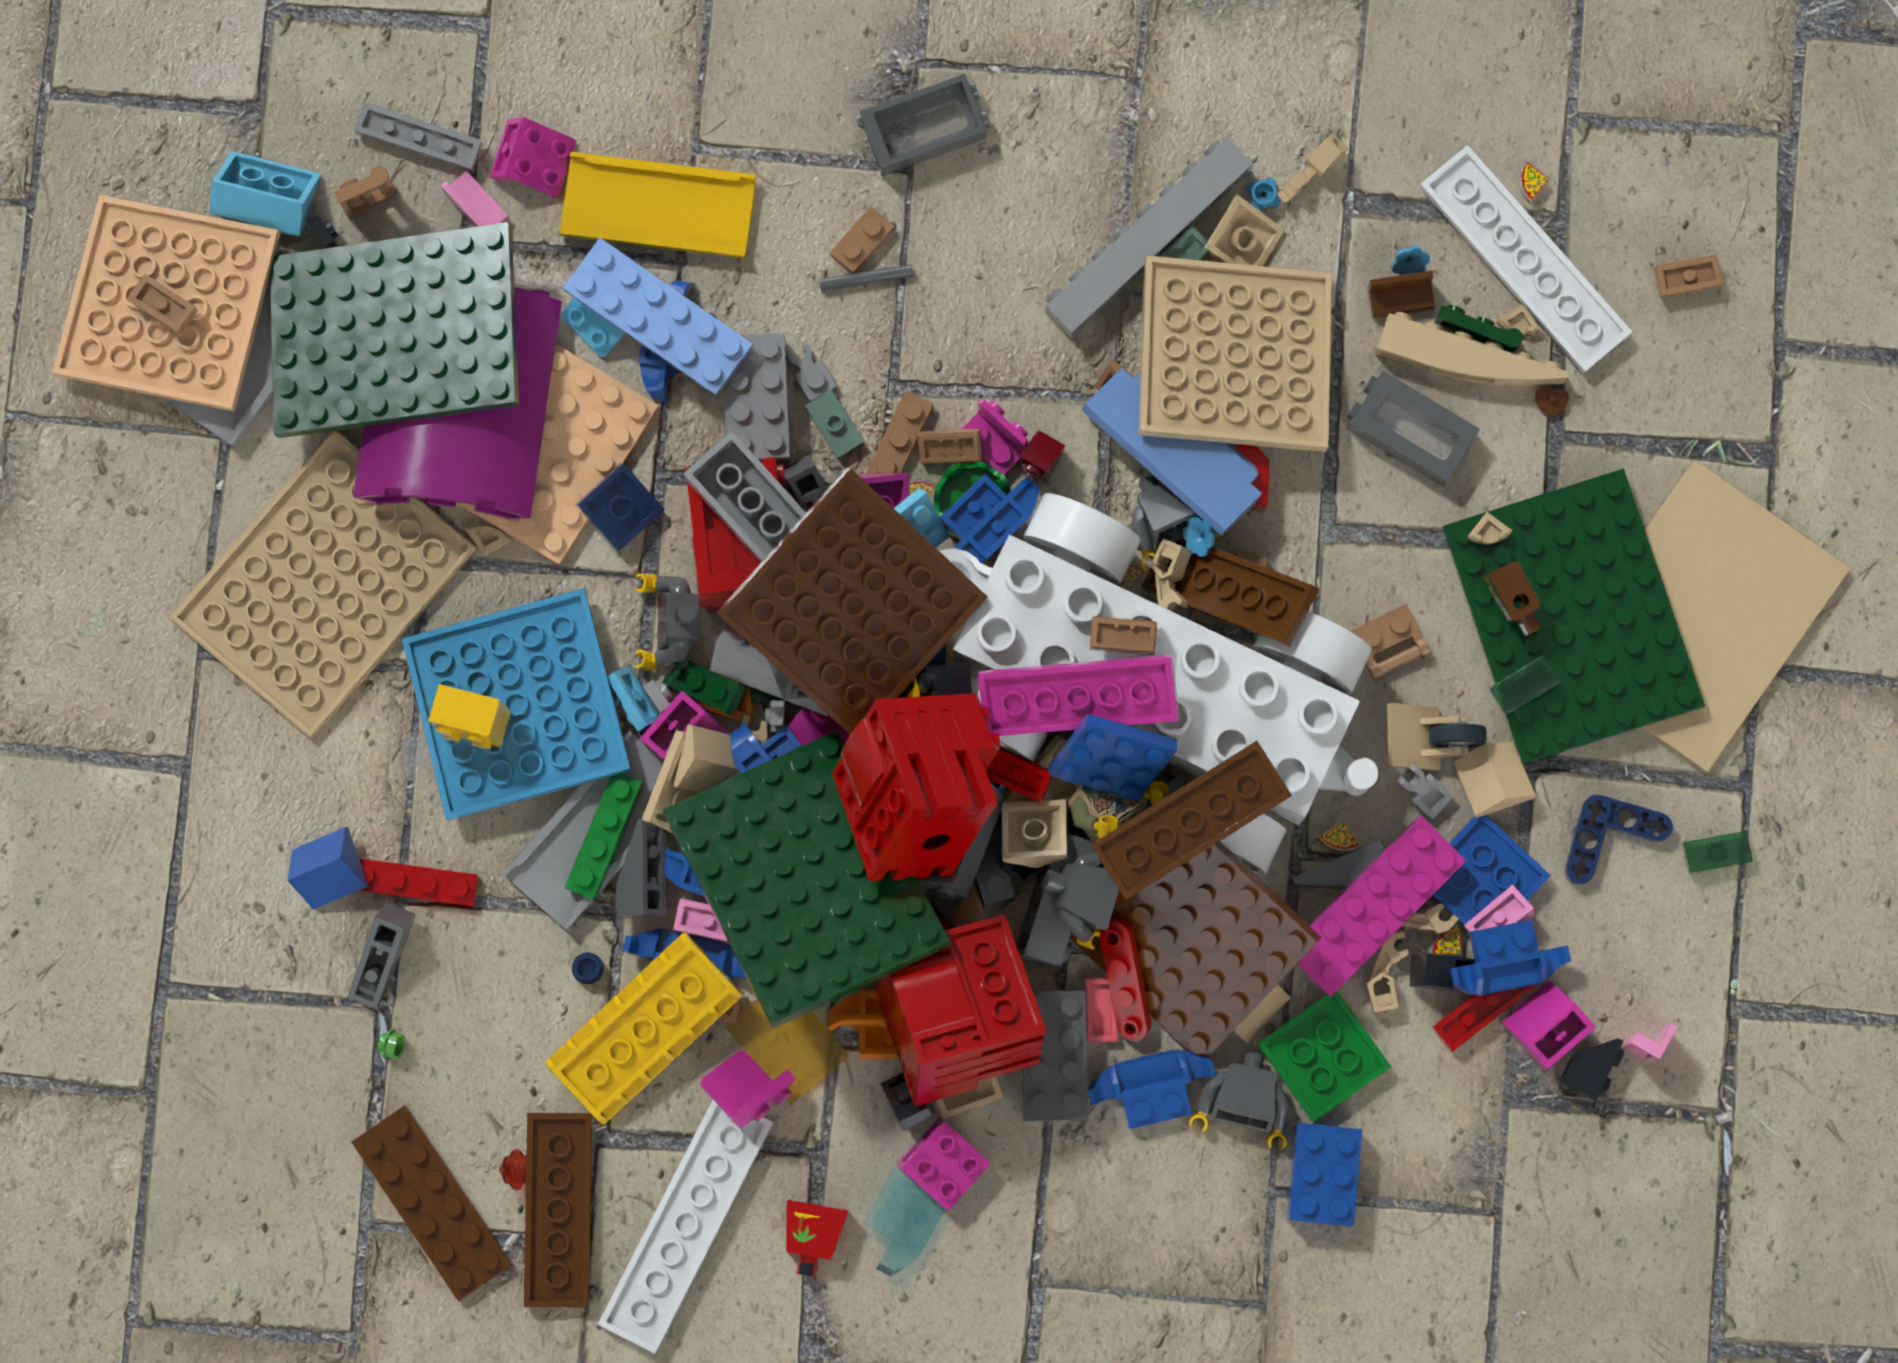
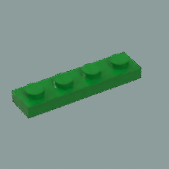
M622 773L610 776L564 887L566 890L596 901L644 783L641 780Z

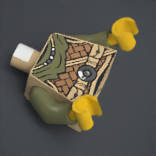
M1153 782L1140 799L1135 801L1073 783L1077 791L1068 801V806L1071 809L1075 827L1083 829L1092 843L1136 817L1149 799L1150 803L1155 805L1163 800V798L1169 796L1168 784L1165 782Z

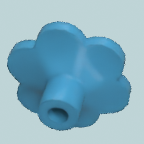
M1419 246L1403 248L1396 254V260L1392 263L1391 269L1393 273L1399 275L1425 272V265L1430 262V256L1427 252H1423Z
M1198 517L1189 519L1188 526L1183 529V538L1187 541L1186 548L1191 550L1192 554L1197 553L1200 557L1208 555L1209 548L1215 543V532L1211 529V525L1207 520L1201 521Z

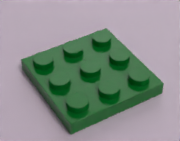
M1338 991L1331 997L1326 994L1257 1043V1046L1312 1123L1391 1068L1389 1062Z

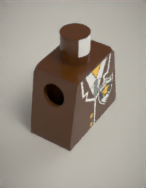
M1518 561L1508 563L1482 578L1507 622L1517 620L1525 636L1542 627L1534 613V610L1540 608L1541 604ZM1516 595L1522 600V605L1518 609L1513 604Z

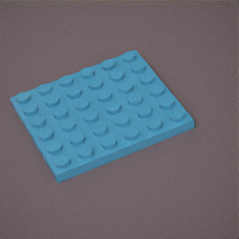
M585 588L402 638L447 821L632 771ZM439 684L499 699L511 710L501 748L491 746L490 750L478 748L465 738H461L460 742H454L442 738V734L435 731L436 728L428 719Z

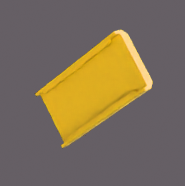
M570 152V164L559 235L595 241L601 238L611 243L745 259L756 189V174Z
M686 930L545 1061L557 1078L603 1125L745 994L736 987L695 943Z

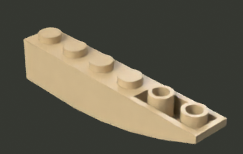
M1395 312V315L1388 314L1375 352L1377 356L1432 374L1493 385L1538 386L1564 384L1569 374L1568 371L1562 370V365L1556 362L1545 361V363H1540L1532 360L1533 356L1528 353L1515 351L1513 354L1504 351L1503 346L1490 341L1482 344L1473 341V337L1467 333L1456 331L1455 334L1443 331L1441 325L1433 322H1425L1424 325L1413 321L1412 316L1402 312Z

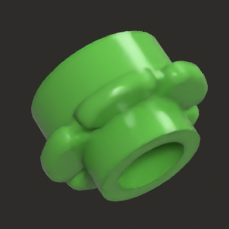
M390 1029L388 1033L381 1035L378 1042V1051L382 1052L381 1055L384 1060L388 1058L397 1060L400 1058L405 1047V1036L397 1033L395 1029Z

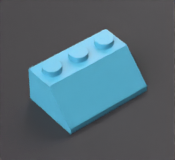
M231 151L212 181L209 213L219 215L224 219H234L250 223L251 225L276 229L283 234L300 236L309 221L321 173Z

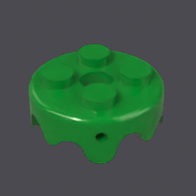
M984 462L956 463L947 469L935 487L934 508L938 516L941 517L984 474L1008 495L1011 489L1004 474ZM944 525V527H945L947 533H949V534L952 535L953 537L957 538V537Z

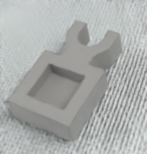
M806 343L802 345V349L806 353L803 360L795 359L792 352L786 356L791 365L800 370L794 377L810 403L829 390H836L837 385L822 360L813 363L811 349Z
M772 700L771 708H766L765 722H767V727H771L772 735H775L785 727V700Z
M1413 763L1409 768L1414 772V778L1407 782L1400 776L1397 782L1406 790L1412 791L1408 798L1429 818L1433 819L1454 796L1431 774L1425 777L1424 772Z

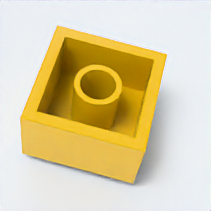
M439 684L428 721L436 728L435 731L442 734V738L454 742H460L461 738H465L471 741L475 747L490 750L491 746L501 748L511 710L499 699Z

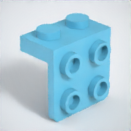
M575 298L572 299L562 312V318L601 357L608 355L626 334Z

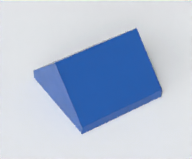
M344 827L292 850L287 881L312 909H317L369 887L348 827Z

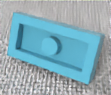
M630 667L614 671L607 677L611 690L614 689L617 694V698L614 700L615 706L622 704L628 721L638 732L648 729L660 715Z

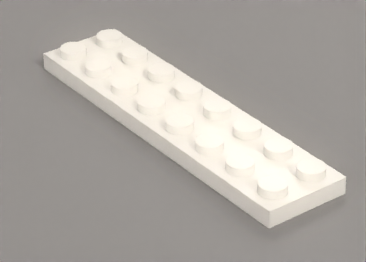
M1468 145L1420 184V189L1514 296L1526 306L1530 314L1583 374L1631 335L1632 330Z
M712 1100L598 1325L656 1354L774 1122L763 1117L758 1122L753 1120L740 1129L719 1105Z

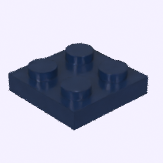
M620 463L575 504L616 552L625 547L665 510L625 463Z

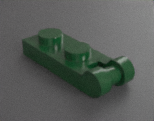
M1441 305L1434 323L1452 331L1467 333L1474 340L1484 344L1486 341L1500 344L1503 346L1504 351L1510 353L1517 351L1523 341V334L1520 330L1511 328L1505 331L1495 327V323L1488 318L1478 316L1475 319L1465 315L1466 311L1455 305H1448V307Z
M687 659L673 663L674 667L669 675H665L662 681L663 684L679 692L683 691L689 697L730 716L733 715L746 690L744 686ZM685 671H688L689 674L685 682H681L680 680L682 679Z

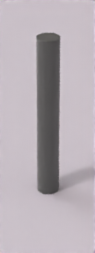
M912 264L819 279L821 291L913 277Z

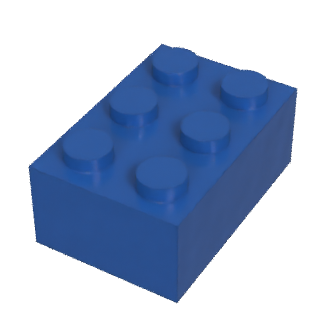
M1307 1123L1295 1124L1286 1220L1347 1227L1354 1226L1362 1129Z

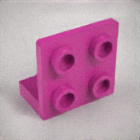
M525 117L508 119L489 178L498 182L513 180L553 198L559 197L570 163V152L574 151L576 140Z
M982 398L978 402V412L962 429H981L983 462L1006 476L1019 462L1022 451L1028 445L1029 441L1026 438L1028 433L1017 422L1014 421L1010 424L1003 417L1005 412L997 403L992 400L988 403Z
M938 1117L896 1165L942 1207L950 1210L989 1167L990 1162L947 1122Z

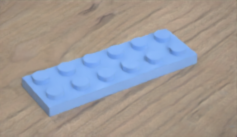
M601 238L597 240L563 287L565 292L716 397L754 347L747 339Z

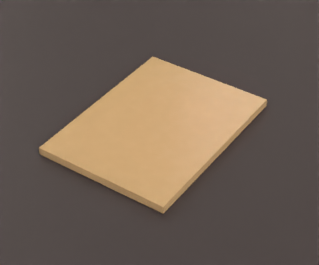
M338 430L331 431L169 617L312 740L478 550L475 545L419 498H410V504L375 505L353 497L360 448Z
M1694 459L1646 526L1645 532L1705 707L1642 727V729L1707 773L1851 568Z

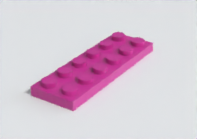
M1172 654L979 671L977 674L981 705L988 707L990 711V730L999 736L1076 730L1087 714L1125 725L1178 721L1180 718Z
M1419 815L1309 925L1322 938L1297 964L1331 997L1466 860L1422 815Z

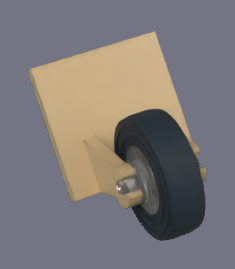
M1387 703L1388 767L1410 769L1409 767L1414 763L1421 770L1441 771L1440 758L1468 755L1469 747L1481 746L1487 742L1486 727L1478 724H1467V716L1439 717V708Z

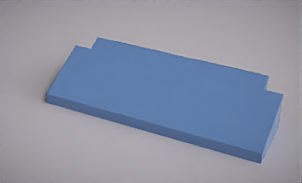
M1121 368L1085 403L1081 410L1203 520H1207L1211 527L1222 536L1251 510L1262 494L1252 485L1259 475L1256 466L1230 443L1138 435L1140 372L1133 378Z

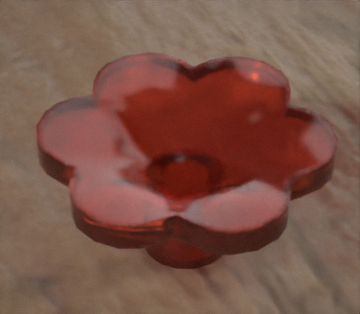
M519 1149L512 1150L509 1156L504 1157L499 1168L504 1183L510 1184L513 1190H521L523 1185L526 1184V1155H523Z

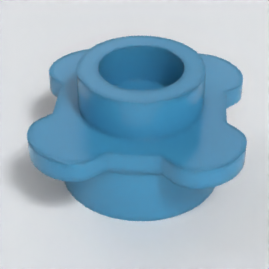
M1266 178L1257 183L1250 182L1247 185L1246 192L1251 196V205L1259 211L1266 207L1276 208L1280 205L1281 198L1277 195L1276 181L1274 179ZM1265 192L1266 197L1263 198L1260 194Z

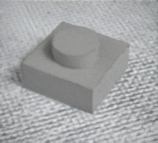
M654 680L643 686L651 701L662 714L670 705L669 702L674 699L663 683L657 686Z

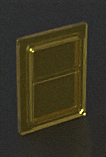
M754 1000L752 1005L738 1016L737 1024L729 1023L725 1026L747 1054L772 1080L787 1069L795 1076L796 1080L789 1089L792 1094L786 1099L790 1105L805 1093H808L813 1086L830 1072H833L839 1064L849 1057L848 1053L812 1011L773 1029L759 1001Z

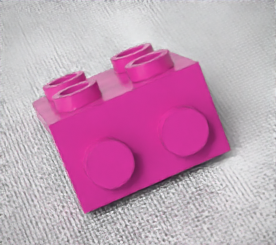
M740 1050L705 1075L700 1085L732 1121L742 1129L753 1120L756 1122L761 1120L775 1103L778 1106L781 1105L792 1094L789 1089L796 1078L787 1069L772 1080L747 1052Z

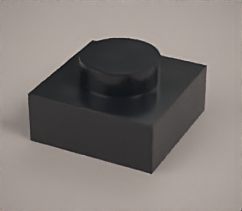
M319 215L308 221L325 249L338 247L334 239L339 235L329 220L323 223Z

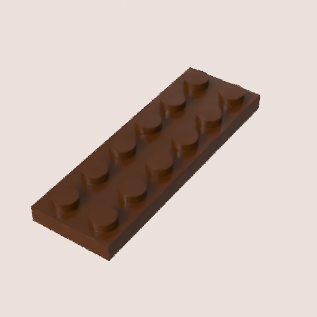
M1183 538L1174 543L1186 548L1187 541ZM1210 547L1208 555L1203 557L1198 556L1197 553L1191 554L1182 580L1174 582L1175 590L1188 602L1187 607L1288 647L1291 646L1319 591L1311 584ZM1150 568L1141 587L1157 595L1155 572Z
M1255 741L1100 838L1091 846L1122 896L1127 900L1292 797L1259 742Z
M405 1105L351 1142L458 1302L513 1265Z
M527 1113L524 1307L589 1308L592 1172L591 1113Z

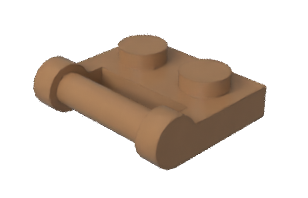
M377 166L370 171L369 177L360 181L353 179L343 183L340 186V190L335 191V195L349 218L392 199L396 194V187L389 180L387 170L384 167Z
M1407 604L1350 631L1363 639L1372 648L1365 666L1374 682L1383 679L1384 674L1419 657L1424 659L1432 655L1429 645L1423 638ZM1409 638L1412 639L1415 646L1378 664L1373 656Z

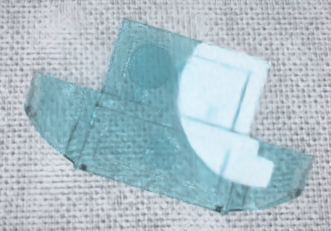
M895 1168L891 1171L863 1224L891 1240L876 1268L890 1277L909 1266L921 1255L945 1210L911 1177Z

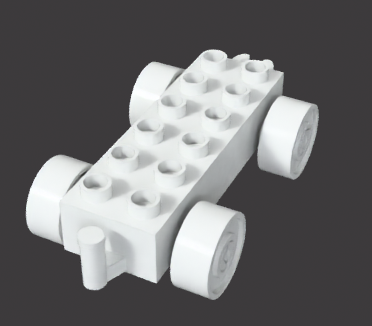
M1045 493L1023 536L1024 541L1011 535L1008 536L993 568L981 564L976 557L967 551L955 548L940 550L951 563L988 596L964 623L965 626L953 649L954 661L970 663V668L979 672L1172 654L1179 720L1128 725L1178 740L1177 751L1168 763L1199 777L1253 742L1258 741L1292 797L1269 811L1297 825H1300L1304 820L1318 789L1346 791L1350 795L1357 796L1365 793L1377 781L1378 769L1373 761L1364 757L1354 761L1340 746L1342 738L1360 703L1359 700L1346 694H1352L1372 652V648L1363 639L1338 624L1308 611L1290 647L1259 635L1253 646L1254 650H1251L1117 586L1121 584L1140 545L1141 539L1139 536L1113 518L1087 505L1052 493ZM1092 616L1157 622L1155 655L1089 650ZM971 676L972 694H976L981 703L978 678ZM1049 732L999 736L1000 747L1035 762ZM1263 814L1220 842L1253 873L1266 875L1286 833V829L1272 818Z

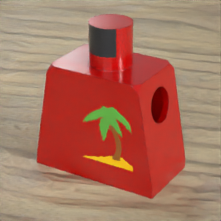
M787 1200L786 1252L799 1254L796 1274L815 1277L818 1259L832 1260L848 1216V1210Z

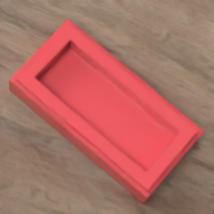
M1085 978L1087 1043L1118 1042V1028L1108 978Z

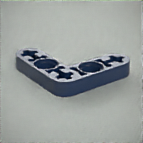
M1602 795L1590 796L1583 802L1564 868L1566 879L1574 885H1583L1592 879L1607 829L1651 842H1661L1671 835L1673 831L1672 820L1668 815ZM1596 801L1600 802V808L1604 810V814H1599L1595 821L1596 825L1601 824L1600 830L1592 825H1583L1584 820L1588 823L1591 821L1593 813L1591 810H1588V805L1592 806ZM1622 810H1630L1634 813L1636 820L1632 827H1624L1619 823L1618 815ZM1642 814L1647 815L1644 822L1655 823L1657 819L1662 820L1661 826L1665 827L1666 831L1660 832L1658 836L1654 835L1653 828L1647 826L1642 827V832L1638 831L1637 829L1642 823ZM1590 831L1596 836L1595 847L1586 849L1580 845L1579 836L1582 832ZM1575 850L1583 855H1593L1592 860L1589 858L1585 859L1583 869L1587 870L1588 874L1582 875L1580 879L1575 878L1576 872L1571 870L1572 866L1579 864L1581 856L1574 855Z

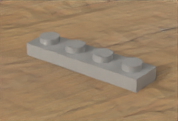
M364 102L354 128L356 134L471 172L474 170L483 145L480 139Z

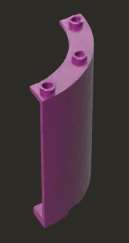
M515 287L519 406L364 427L353 497L375 505L410 504V498H426L425 503L428 505L455 508L456 502L475 505V512L489 514L509 521L530 518L562 301L550 297V293L544 290L529 291Z

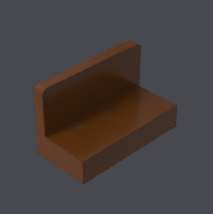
M1425 271L1370 280L1367 290L1372 318L1388 316L1389 313L1395 315V312L1411 313L1434 309L1435 302L1431 285L1433 272Z

